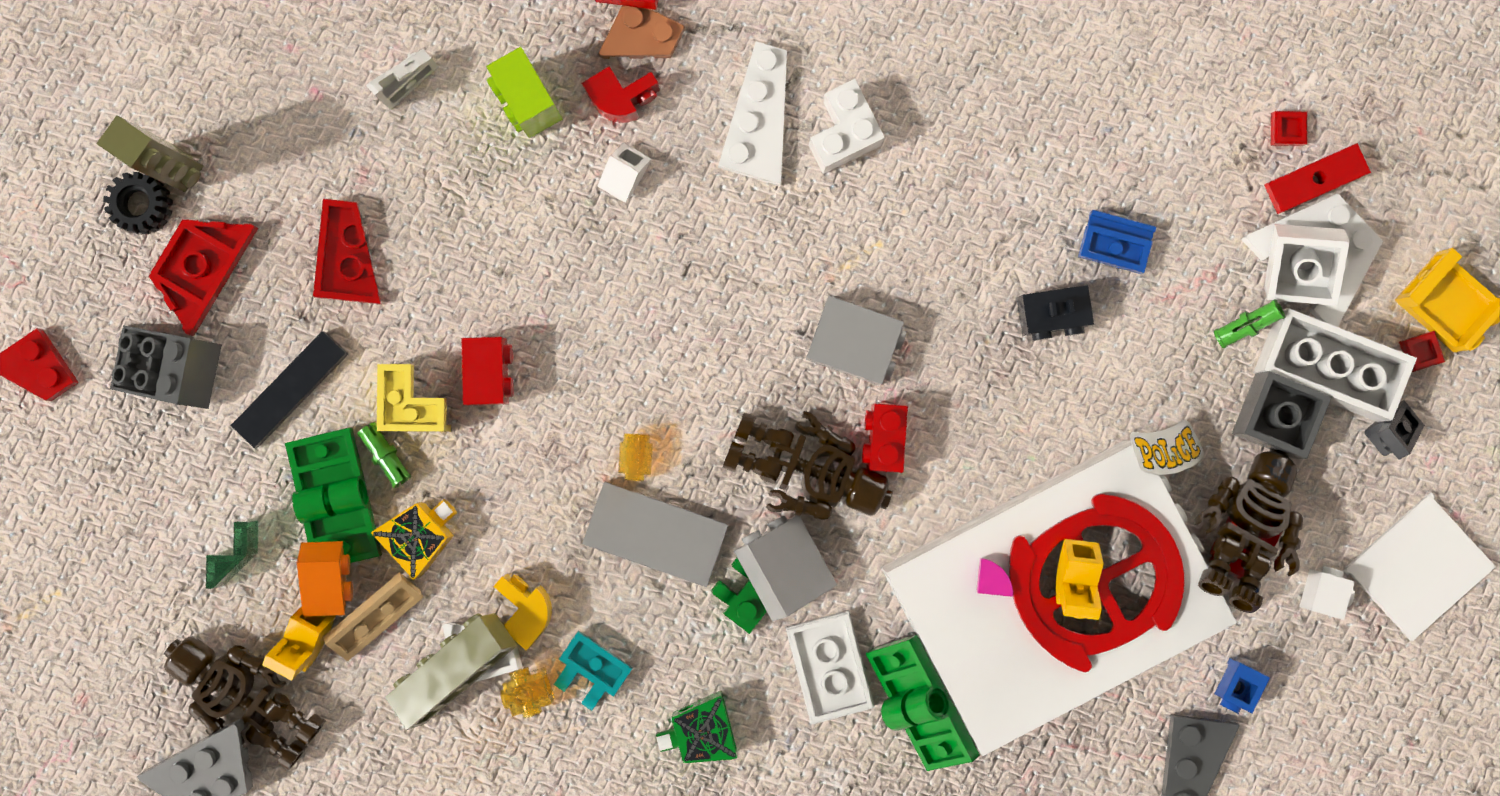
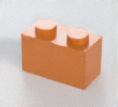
M343 541L301 542L297 558V570L303 617L345 615L346 603L353 599L352 581L346 580V575L350 574V555H344Z

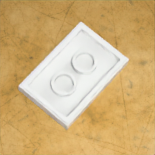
M849 610L785 627L811 725L875 708Z

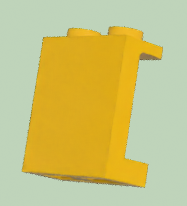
M1450 248L1437 252L1398 295L1395 301L1428 331H1435L1437 339L1452 352L1471 351L1485 339L1483 334L1486 330L1500 322V298L1495 297L1457 262L1463 256L1455 249Z

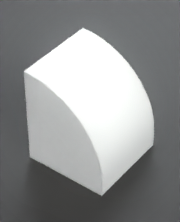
M623 142L610 155L598 187L626 203L640 183L651 158Z

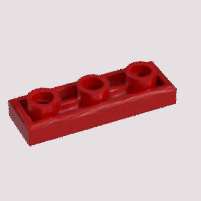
M1358 143L1270 181L1264 184L1276 213L1279 214L1371 173ZM1313 175L1318 178V184L1314 182Z

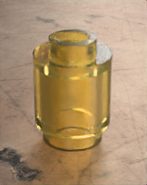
M624 433L623 442H620L618 465V473L625 474L624 480L644 481V475H651L653 443H650V435Z

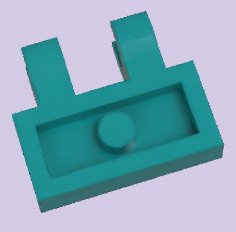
M578 631L559 658L560 661L566 664V667L553 685L565 692L577 673L581 674L594 683L581 703L592 711L604 692L614 697L633 667Z

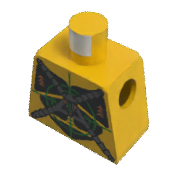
M445 499L440 501L432 510L424 502H419L379 526L371 534L408 575L415 580L425 574L453 538L452 532L445 524L457 514V511Z

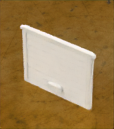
M1429 493L1343 570L1347 576L1350 574L1410 641H1414L1496 567L1434 500L1435 495L1433 493Z

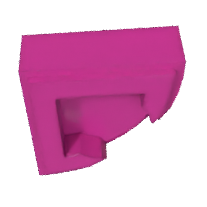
M980 558L977 593L1013 597L1012 584L1006 572L996 563Z

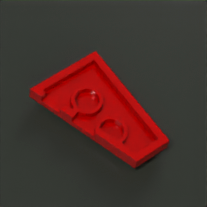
M323 199L313 297L382 305L357 202Z

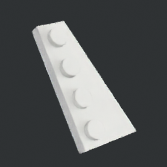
M755 42L718 168L781 186L787 50Z

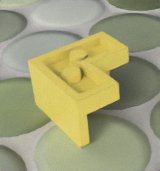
M377 364V431L451 432V425H446L447 398H414V365Z

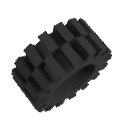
M126 172L122 174L123 179L114 178L112 181L116 184L115 187L108 185L106 188L107 191L111 192L110 197L104 196L103 202L109 203V206L104 207L105 213L112 215L109 217L112 223L117 224V227L136 234H149V230L156 232L160 230L157 226L158 224L165 226L168 221L164 219L165 214L171 216L172 210L167 209L168 205H173V200L167 197V195H170V192L167 188L163 187L164 184L161 181L140 172H133V175ZM144 191L149 197L148 209L141 215H132L128 210V200L133 193Z

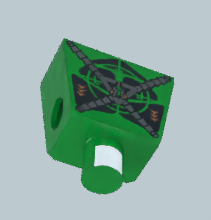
M722 691L715 692L674 711L672 714L674 728L656 733L660 752L679 748L683 763L732 760L737 758L738 751Z

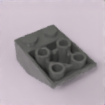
M123 325L118 342L116 362L112 371L111 390L177 405L209 409L222 344Z

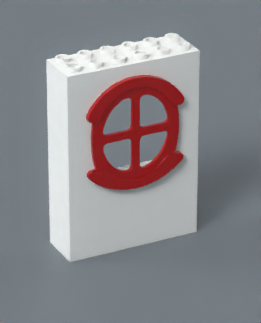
M1131 440L1122 441L881 567L915 634L918 635L982 757L1237 623L1232 614L1236 610L1229 604V597L1226 594L1223 596L1211 595L1204 592L1198 586L1202 572L1208 569L1209 563L1206 564L1201 555V552L1204 551L1198 537L1194 533L1190 534L1186 527L1187 516L1178 503L1174 504L1169 494L1172 488L1164 475L1145 473L1139 468ZM1108 525L1125 529L1137 536L1141 542V549L1117 563L1102 569L1097 586L1100 600L1113 623L1112 630L1107 633L1091 635L1076 633L1062 627L1053 617L1054 610L1061 607L1062 604L1056 603V594L1052 597L1044 598L1039 588L1040 574L1046 558L1053 548L1064 539L1084 541L1082 531L1087 527ZM980 558L996 563L1006 572L1012 584L1013 597L977 593ZM1145 562H1150L1155 570V583L1150 599L1134 619L1126 620L1109 589V582Z

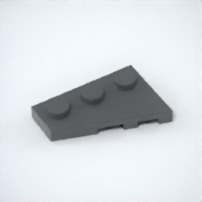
M1171 714L1161 796H1207L1240 724Z

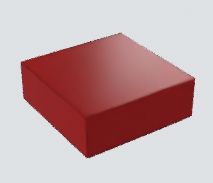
M1274 111L1271 113V146H1305L1307 144V112Z
M1429 331L1399 341L1403 353L1417 358L1412 372L1445 362L1435 331Z

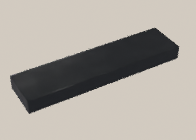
M321 331L230 426L253 448H258L345 359L348 353L326 331Z

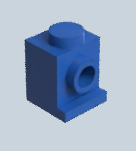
M1229 658L1226 663L1228 667L1214 694L1222 698L1220 705L1237 714H1239L1241 708L1253 714L1270 677ZM1239 681L1240 689L1237 692H1233Z

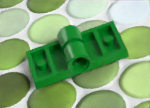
M345 428L285 443L296 490L292 495L293 509L298 521L304 524L307 542L343 541L344 555H350V563L382 556L380 543L371 534L376 529L353 428Z
M917 634L874 647L865 653L888 696L881 709L884 723L894 731L906 730L926 771L970 763L980 756Z

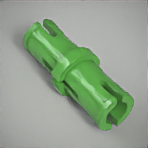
M1274 299L1250 313L1248 311L1239 315L1240 318L1219 329H1215L1214 335L1220 346L1226 348L1228 345L1249 335L1251 337L1258 335L1259 330L1280 319L1286 318L1279 302Z
M376 422L370 423V428L368 426L363 427L358 431L357 435L372 454L371 460L374 465H379L391 482V486L397 488L399 483L401 485L404 484L412 476L397 457L395 446H390L381 431H377Z

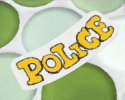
M1182 420L1170 428L1157 432H1132L1130 434L1131 444L1139 468L1145 473L1156 475L1178 473L1196 465L1204 455L1203 448L1187 420Z

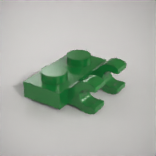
M736 557V559L731 564L732 567L735 570H737L740 574L748 578L741 563ZM749 578L738 594L720 580L711 589V593L728 605L723 614L748 634L751 633L767 612Z

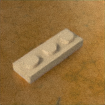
M399 572L323 636L325 645L346 661H349L424 598L421 590Z

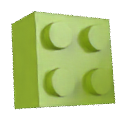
M521 46L486 66L491 74V77L486 80L500 103L503 105L507 102L508 105L503 107V110L518 133L524 131L528 138H531L563 120Z

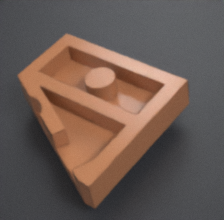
M621 6L598 53L599 57L603 59H610V57L643 59L646 56L671 58L685 31V26L651 9Z

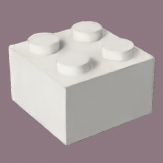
M1274 224L1264 284L1267 300L1276 299L1277 301L1338 306L1350 243L1345 230Z

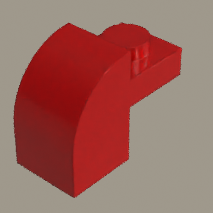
M610 66L581 83L596 110L606 119L618 123H628L639 119L634 106L637 104L644 106L657 97L656 93L660 91L658 81L652 72L623 88Z

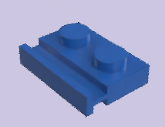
M1092 210L1089 213V220L1085 228L1078 257L1143 274L1156 227Z

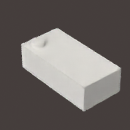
M1290 308L1283 310L1286 318L1272 324L1253 373L1273 372L1332 396L1330 404L1376 422L1393 420L1417 358Z

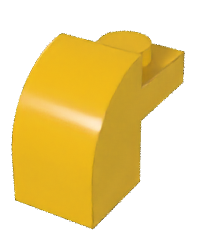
M1064 539L1056 576V603L1062 604L1063 616L1099 620L1102 606L1097 586L1104 564L1099 543Z
M506 574L493 587L518 608L504 626L513 640L527 651L549 625L552 616V603L547 591L541 585L532 593H529L527 591L529 585L522 578L515 574L512 577Z
M301 606L290 617L283 638L265 655L262 665L291 681L301 671L306 672L325 644L323 636L331 630L336 616L303 617Z

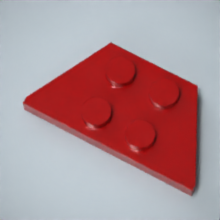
M184 219L180 222L150 272L149 278L156 289L162 292L165 303L170 311L176 314L183 325V331L187 335L195 336L259 229L256 226L245 223L229 224L225 222H201Z

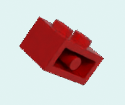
M503 337L461 338L463 405H509V397L514 395L513 378L508 377V364L513 362L512 345L507 344V339Z
M872 404L871 410H866L864 428L870 431L869 443L863 444L862 463H867V469L872 471L904 472L908 406Z

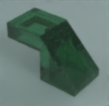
M258 520L234 522L233 553L206 555V589L224 586L258 553Z

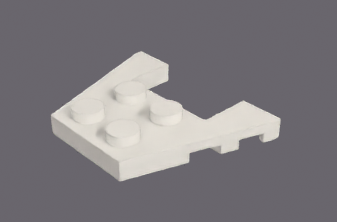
M1335 194L1252 232L1241 240L1262 261L1269 257L1274 224L1344 229L1350 243L1338 306L1315 304L1309 310L1316 319L1338 327L1383 240L1339 194Z

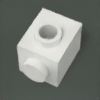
M1323 566L1322 572L1310 569L1299 607L1344 620L1347 607H1350L1354 600L1355 591L1353 586L1355 581L1342 578L1344 571Z

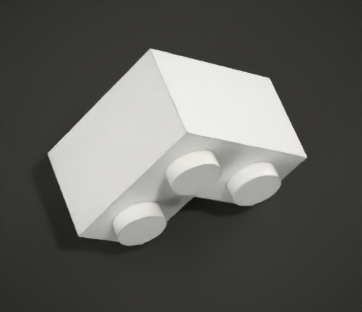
M856 79L825 93L823 103L835 126L810 137L809 147L823 174L880 147L885 138Z

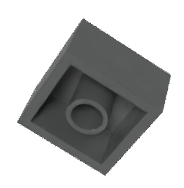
M1270 371L1256 373L1232 434L1270 450L1285 452L1292 459H1307L1332 396Z

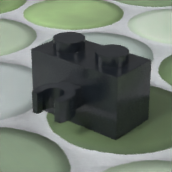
M1088 285L1023 294L1016 298L1022 336L1032 335L1033 341L1052 338V332L1063 330L1065 336L1084 334V327L1094 325Z

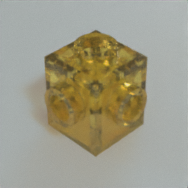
M524 667L523 669L510 672V678L502 684L503 689L500 690L502 704L505 709L510 708L512 717L522 714L523 718L535 716L542 712L541 707L550 705L555 699L545 667L529 671L528 667Z

